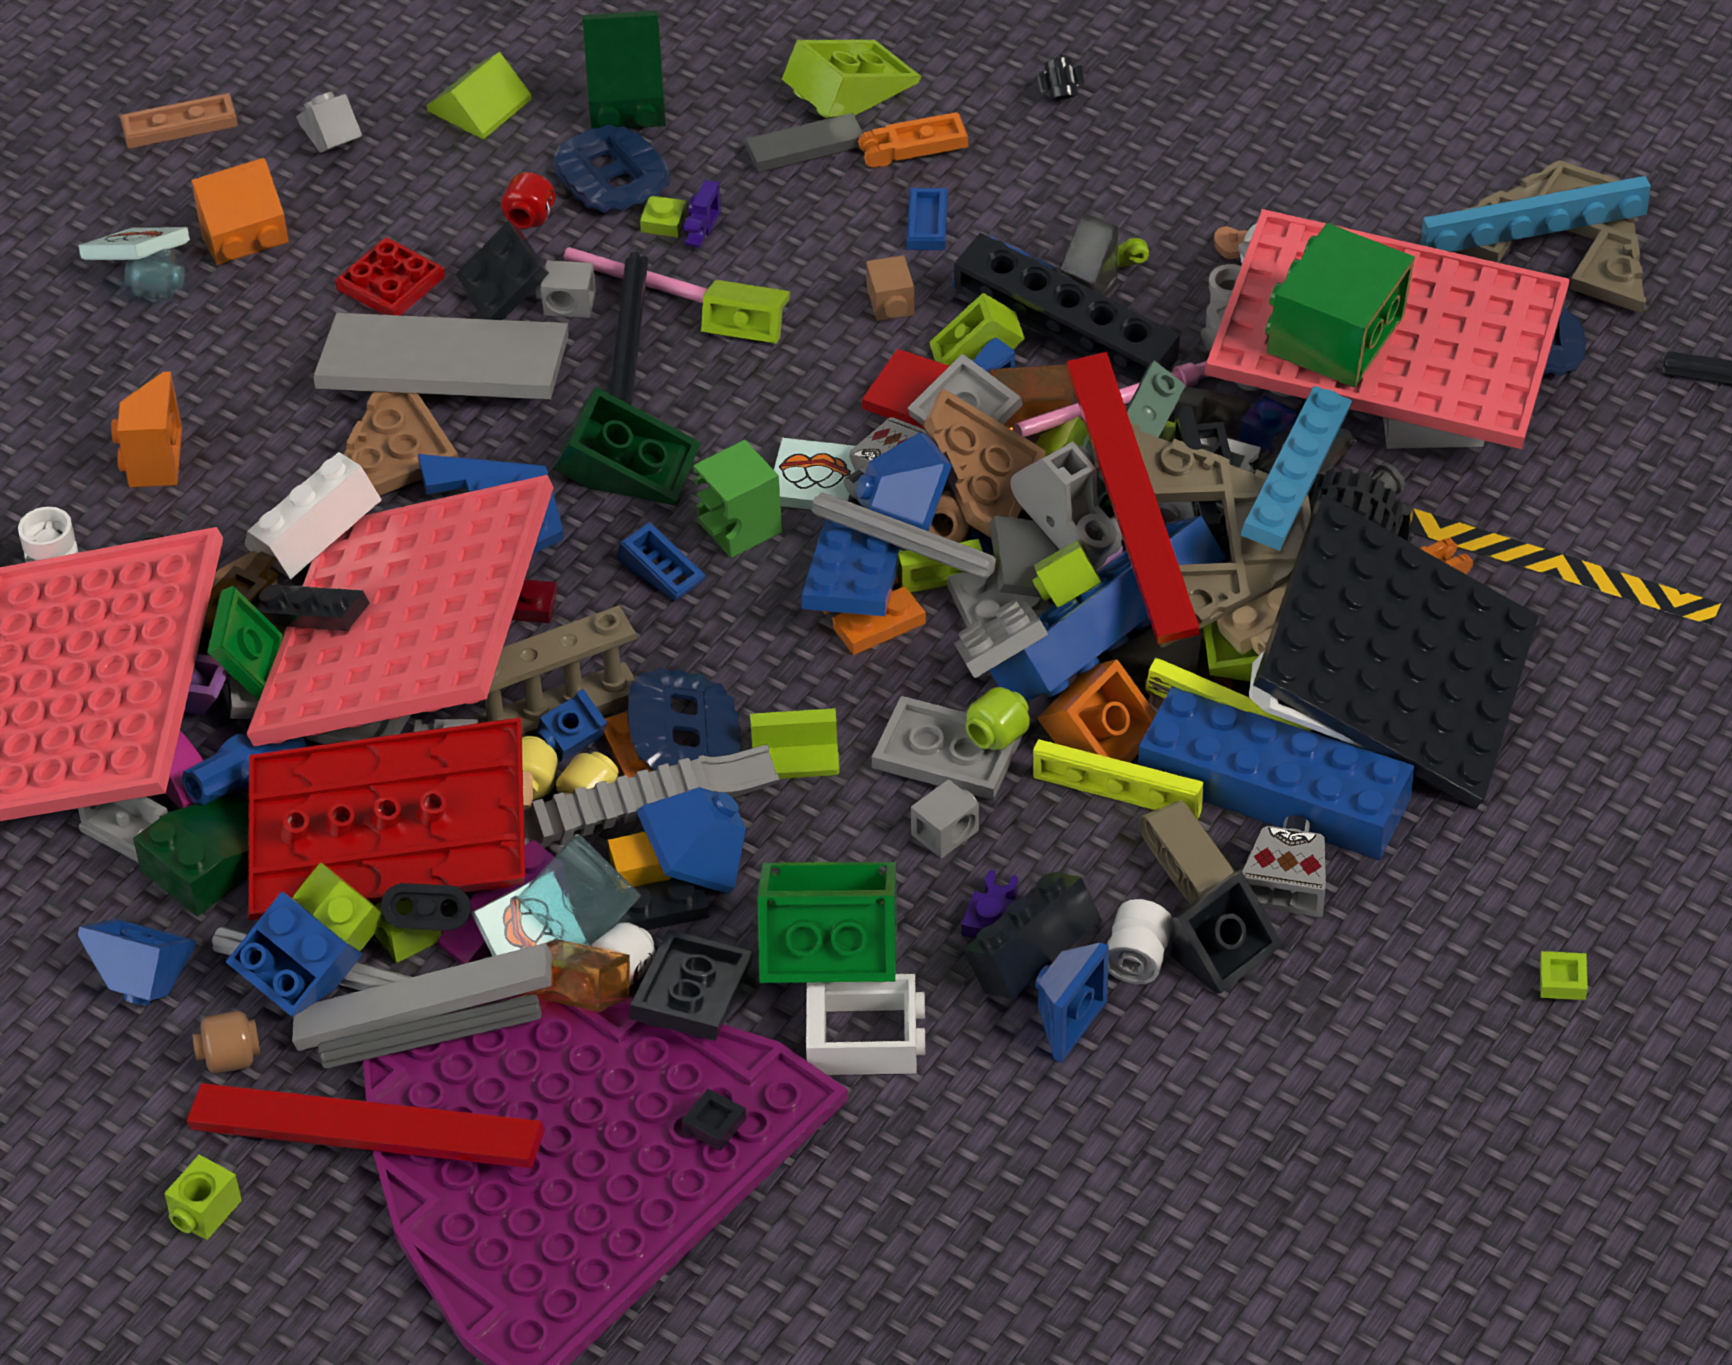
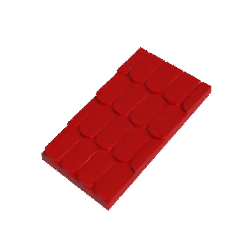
M521 717L250 755L248 783V920L260 919L281 892L293 898L320 862L374 905L382 901L385 892L390 887L400 883L451 885L460 888L464 892L511 888L516 884H524L525 840Z

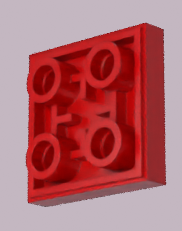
M385 237L335 279L337 290L383 315L400 316L444 279L445 272L443 266Z
M897 349L862 398V409L886 418L893 417L925 430L924 426L910 417L908 407L949 365Z

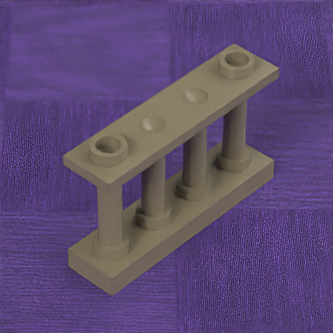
M620 605L503 647L487 699H485L486 713L469 719H478V723L521 717L522 737H537L540 717L573 698L582 689L585 690L602 716L628 707L631 683L635 681V678L625 662L620 663L619 645L636 640L637 637ZM602 652L604 670L581 678L579 660ZM563 666L565 684L542 692L540 674ZM524 680L526 698L503 706L501 688ZM571 718L563 722L566 728L575 726Z

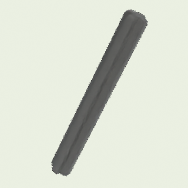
M528 994L324 1041L319 1044L318 1051L322 1066L328 1069L539 1020L541 1018V1007L537 995Z

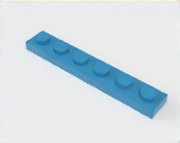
M1646 176L1424 217L1421 245L1453 252L1647 215L1651 185Z
M1313 386L1244 523L1241 536L1279 551L1281 550L1345 420L1352 402L1351 399L1340 396L1335 391Z

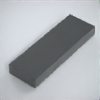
M849 113L747 138L746 149L757 172H762L860 148L858 137L863 132L854 114Z

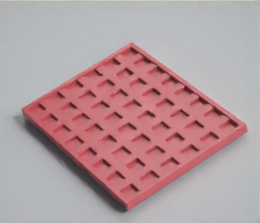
M1261 210L1210 351L1205 375L1304 399L1308 398L1313 386H1317L1322 389L1335 391L1340 396L1351 399L1352 402L1349 409L1518 449L1523 448L1570 279L1340 227L1415 256L1405 316L1354 388L1267 353L1269 336L1265 334V328L1269 317L1273 313V306L1269 305L1272 290L1278 282L1283 283L1293 260L1295 258L1301 259L1309 238L1312 235L1317 236L1326 223L1269 210Z
M548 475L364 515L314 558L303 587L363 590L370 604L348 631L287 626L247 731V736L253 746L270 743L279 744L289 739L309 735L318 736L328 731L357 728L367 723L396 720L406 715L435 712L441 708L460 704H474L480 700L487 699L554 488Z

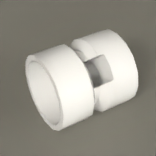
M48 506L36 508L28 512L21 519L18 531L26 562L79 553L71 518L64 510Z
M1142 899L1129 900L1122 903L1115 917L1112 936L1107 942L1109 946L1108 972L1112 976L1131 984H1147L1156 979L1163 962L1164 950L1168 946L1173 929V919L1166 909L1152 901Z

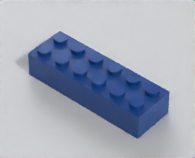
M1202 516L1165 524L1178 565L1220 563L1226 559ZM1127 550L1097 571L1101 580L1100 584L1058 608L1054 603L1038 615L1049 635L989 670L999 687L1009 689L1011 692H1018L1026 701H1030L1046 693L1047 697L1054 696L1069 686L1067 679L1073 674H1082L1099 663L1097 656L1105 650L1107 652L1113 651L1129 640L1126 635L1134 628L1141 629L1151 623Z
M1171 687L1139 745L1138 765L1202 781V801L1281 828H1283L1284 820L1288 816H1302L1310 823L1309 832L1321 834L1325 838L1326 843L1377 860H1381L1411 800L1414 765L1249 711L1246 712L1176 687Z

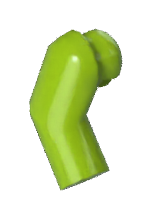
M1130 238L1114 249L1094 252L1093 263L1095 270L1102 271L1141 264L1149 256L1148 244L1140 238Z

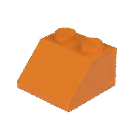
M265 158L191 180L201 235L216 265L289 242L284 212Z
M171 371L162 372L122 400L119 405L118 419H112L113 443H120L117 454L118 467L120 472L126 471L129 487L172 486L178 484L182 424Z
M1118 659L1097 664L1090 670L1080 674L1037 719L1055 744L1130 763L1139 754V745L1154 720L1156 712Z

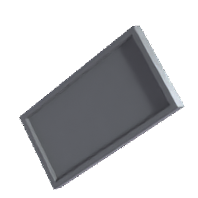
M336 313L314 373L315 389L551 399L569 337L568 323Z

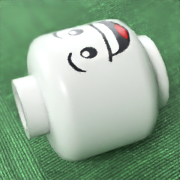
M631 923L617 924L592 944L590 966L593 974L602 984L615 988L630 987L647 973L656 955L653 938L645 929Z

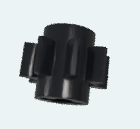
M1071 57L1046 61L1044 63L1045 71L1039 72V75H1037L1040 93L1049 92L1050 100L1052 101L1078 96L1077 87L1083 86V83H1085L1082 65L1073 66Z

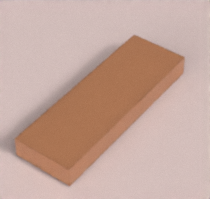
M230 93L120 115L128 149L238 127Z

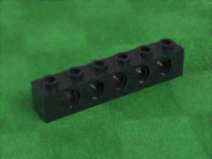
M979 233L954 263L955 289L975 299L982 293L988 295L1015 311L1019 322L1085 356L1107 352L1112 369L1137 383L1141 382L1146 370L1153 361H1156L1169 371L1178 360L1180 334L1174 332L1170 327L1158 324L1141 315L1135 309L1125 307L1107 298L1102 292L1092 290L1074 281L1067 274L1058 273L1041 264L1037 259L1025 256L1007 247L1000 240L992 239Z

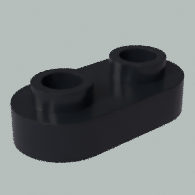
M400 883L390 887L385 892L381 901V910L384 918L397 928L455 931L462 928L469 921L472 904L468 895L455 886ZM403 899H410L413 902V910L407 915H401L398 911V904ZM447 901H455L458 906L457 913L452 917H445L442 913V907Z

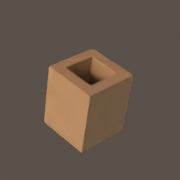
M905 256L866 261L867 291L876 321L915 315L914 285Z

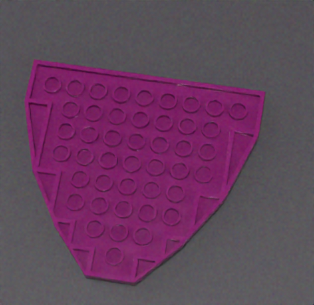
M538 989L476 1005L481 1006L528 994H536L541 1007V1018L539 1020L363 1060L366 1101L541 1120L545 1128L532 1168L372 1150L397 1243L463 1348L486 1365H570L848 1101V1089L782 1043L724 1024L716 1041L695 1038L689 1034L662 1027H652L646 1023L629 1019L630 1005L633 998ZM707 1089L746 1108V1121L721 1151L682 1130V1119Z

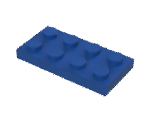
M825 519L802 592V609L885 616L898 570V554L903 552V548Z

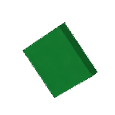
M231 586L221 591L208 653L259 701L284 635L236 588Z

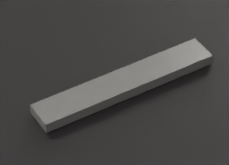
M542 943L315 1002L294 1016L292 1042L297 1050L301 1051L317 1047L324 1041L429 1018L551 986L552 952L547 943Z

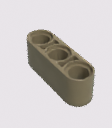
M1176 801L1140 816L1139 827L1144 841L1189 905L1234 872L1228 861L1183 801Z

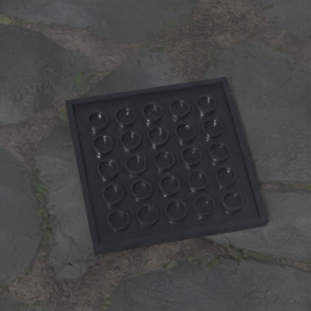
M1323 494L1315 503L1253 685L1374 753L1414 765V775L1476 809L1486 797L1539 615Z

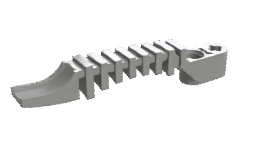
M768 745L726 756L708 757L702 755L698 759L691 761L689 758L678 761L677 765L670 767L669 764L660 765L657 767V770L648 772V769L638 771L636 776L630 778L627 775L616 777L615 782L607 784L606 781L595 783V786L590 789H586L585 786L576 788L572 794L565 795L564 792L554 794L552 800L544 803L543 799L532 801L531 807L524 810L525 845L533 839L543 848L556 840H560V844L571 842L576 830L581 829L582 836L593 834L595 825L602 823L603 830L614 827L616 819L622 817L624 824L633 822L641 806L698 787L717 793L724 792L733 798L777 784L779 777L775 772Z

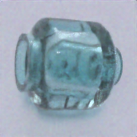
M160 250L138 260H127L125 283L126 286L131 287L137 297L167 300L173 296L176 288L181 289L183 287L185 268L183 265H178L177 256L173 251Z

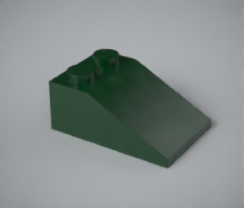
M658 10L582 15L591 129L600 128L607 124L626 128L666 126Z
M595 386L579 409L553 470L590 489L674 505L701 442Z
M239 792L221 796L205 805L198 803L164 814L133 838L141 872L194 915L200 916L248 879V799Z

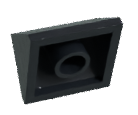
M1241 870L1234 871L1173 918L1171 958L1216 994L1224 992L1283 946L1281 939Z

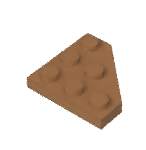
M943 388L936 396L923 425L928 436L952 464L947 479L967 524L991 537L989 523L995 515L1018 518L1022 506L1018 503L1011 490V477L1016 472L1044 458L1046 451Z
M379 391L371 394L366 404L367 411L362 421H357L346 442L347 449L344 453L346 457L362 467L379 496L422 479L418 464V454L458 458V453L418 393Z

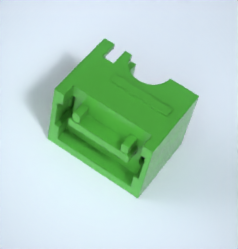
M746 440L693 465L695 474H699V476L694 478V482L697 485L709 484L708 488L697 493V497L702 501L696 505L698 523L730 558L782 532L779 475Z

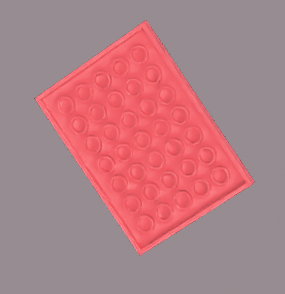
M217 527L0 567V821L166 793L223 542V536Z

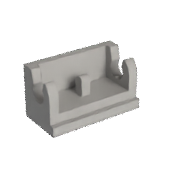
M147 797L78 808L81 819L79 829L86 835L138 862L133 838L164 814L168 813V810Z

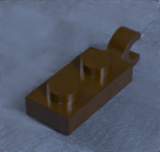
M261 551L245 570L234 565L212 588L201 637L208 640L211 638L222 590L233 586L253 605L259 598L260 593L270 584L274 583L278 577V572L270 569V566L276 561L275 557Z

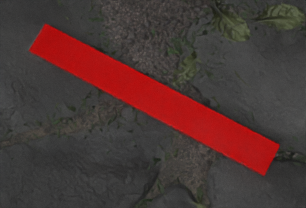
M1104 352L1067 361V372L1157 644L1199 635L1200 627L1108 354Z
M201 1083L187 1118L190 1129L197 1131L523 1168L533 1167L545 1131L541 1120Z

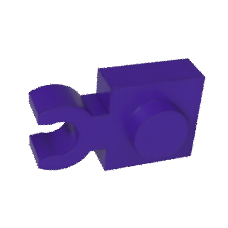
M704 180L698 194L694 193L691 196L688 213L691 217L686 219L683 227L684 231L689 232L685 240L686 246L700 248L705 235L709 236L721 212L719 182Z
M990 870L986 874L985 894L974 891L961 924L962 936L976 939L980 930L992 925L1007 912L1008 906L1015 901L1014 899L1018 894V876L1012 875L1009 884L1006 886L995 885L996 871Z

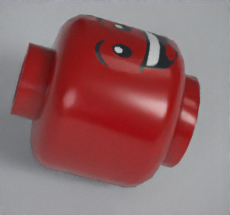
M522 172L515 175L502 196L501 209L507 220L521 229L541 226L547 220L555 204L556 193L554 187L539 174Z

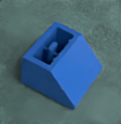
M281 892L226 960V963L289 1015L294 1017L335 990L363 954L322 924L297 900Z

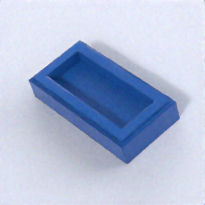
M948 188L909 189L907 250H945Z

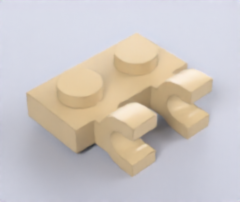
M1288 582L1217 620L1219 632L1241 654L1253 649L1260 656L1265 650Z

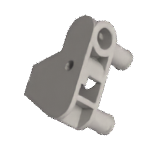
M1071 442L1013 474L1010 482L1011 490L1018 503L1059 550L1078 540L1095 570L1105 564L1109 556L1120 549L1123 538L1115 515L1109 518L1098 506L1097 468L1094 466L1092 454L1086 447H1077L1074 442Z

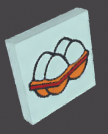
M187 227L129 228L79 245L81 258H84V260H138L185 244L190 239Z
M782 438L774 471L779 475L780 505L782 507L812 510L814 498L822 492L850 502L852 496L844 485V479L855 472L849 457L850 450L855 446Z
M547 872L471 912L492 956L547 943L552 952V971L590 952L552 872Z

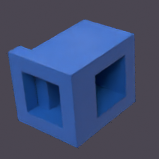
M582 689L576 693V696L540 717L537 737L550 745L556 752L560 762H563L602 738L607 722L585 690ZM571 718L576 728L568 729L563 725V722Z

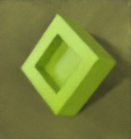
M650 197L640 220L641 232L678 237L687 214V201L666 197Z
M1541 951L1540 998L1586 1000L1588 990L1587 954Z

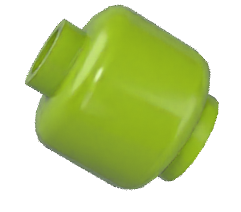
M1003 687L990 689L972 703L967 710L966 731L970 739L983 749L994 751L1006 749L1029 728V707L1026 700L1018 692H1011Z

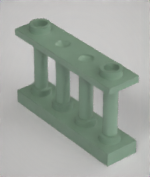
M1156 361L1149 365L1126 410L1131 424L1140 426L1139 431L1159 438L1186 385ZM1087 434L1081 446L1086 447L1094 458V466L1097 468L1099 506L1107 489L1089 435Z

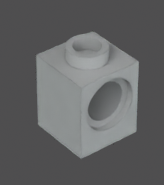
M547 260L545 267L549 274L536 286V298L542 299L544 315L590 318L596 293L593 263Z
M949 779L911 806V835L941 859L979 831V803L971 792L960 789Z

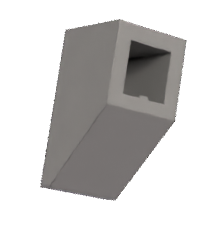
M331 91L312 98V101L304 104L306 110L296 116L299 124L320 153L362 137L346 93L334 97Z

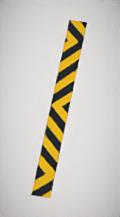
M1413 509L1411 533L1433 540L1442 541L1443 539L1451 538L1459 548L1707 625H1712L1721 603Z

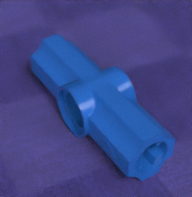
M245 734L234 735L219 748L216 755L183 771L181 781L185 787L186 795L194 804L201 803L205 805L238 787L248 791L250 755L303 748L306 746L303 737H299L279 744L270 743L254 747Z

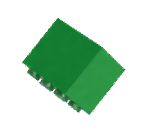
M1326 223L1317 236L1312 235L1309 238L1301 259L1295 258L1285 281L1283 283L1278 282L1272 290L1269 305L1273 306V313L1269 317L1265 328V334L1269 336L1267 353L1355 388L1405 316L1415 256Z
M896 862L762 863L758 890L760 983L895 982L897 960ZM775 867L779 869L776 873L772 871ZM880 867H885L887 870L884 872L883 870H881V869H879V868H880Z

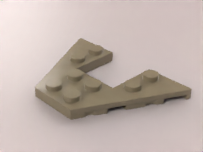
M1558 160L1546 166L1542 172L1533 173L1521 179L1520 186L1508 192L1500 190L1480 200L1479 204L1472 208L1620 180ZM1635 217L1567 230L1595 240L1571 277L1570 289L1643 314L1646 297H1644L1642 285V266L1639 262L1640 250L1638 235L1635 232ZM1513 240L1458 250V252L1499 263Z
M1131 424L1158 503L1222 500L1232 563L1179 565L1200 629L1288 582L1311 518L1308 495L1280 551L1243 537L1241 532L1244 523L1269 474L1257 469L1255 474L1230 465V459L1203 449H1191L1184 442L1174 439L1171 443L1139 431V425ZM1178 640L1162 643L1160 647H1166Z

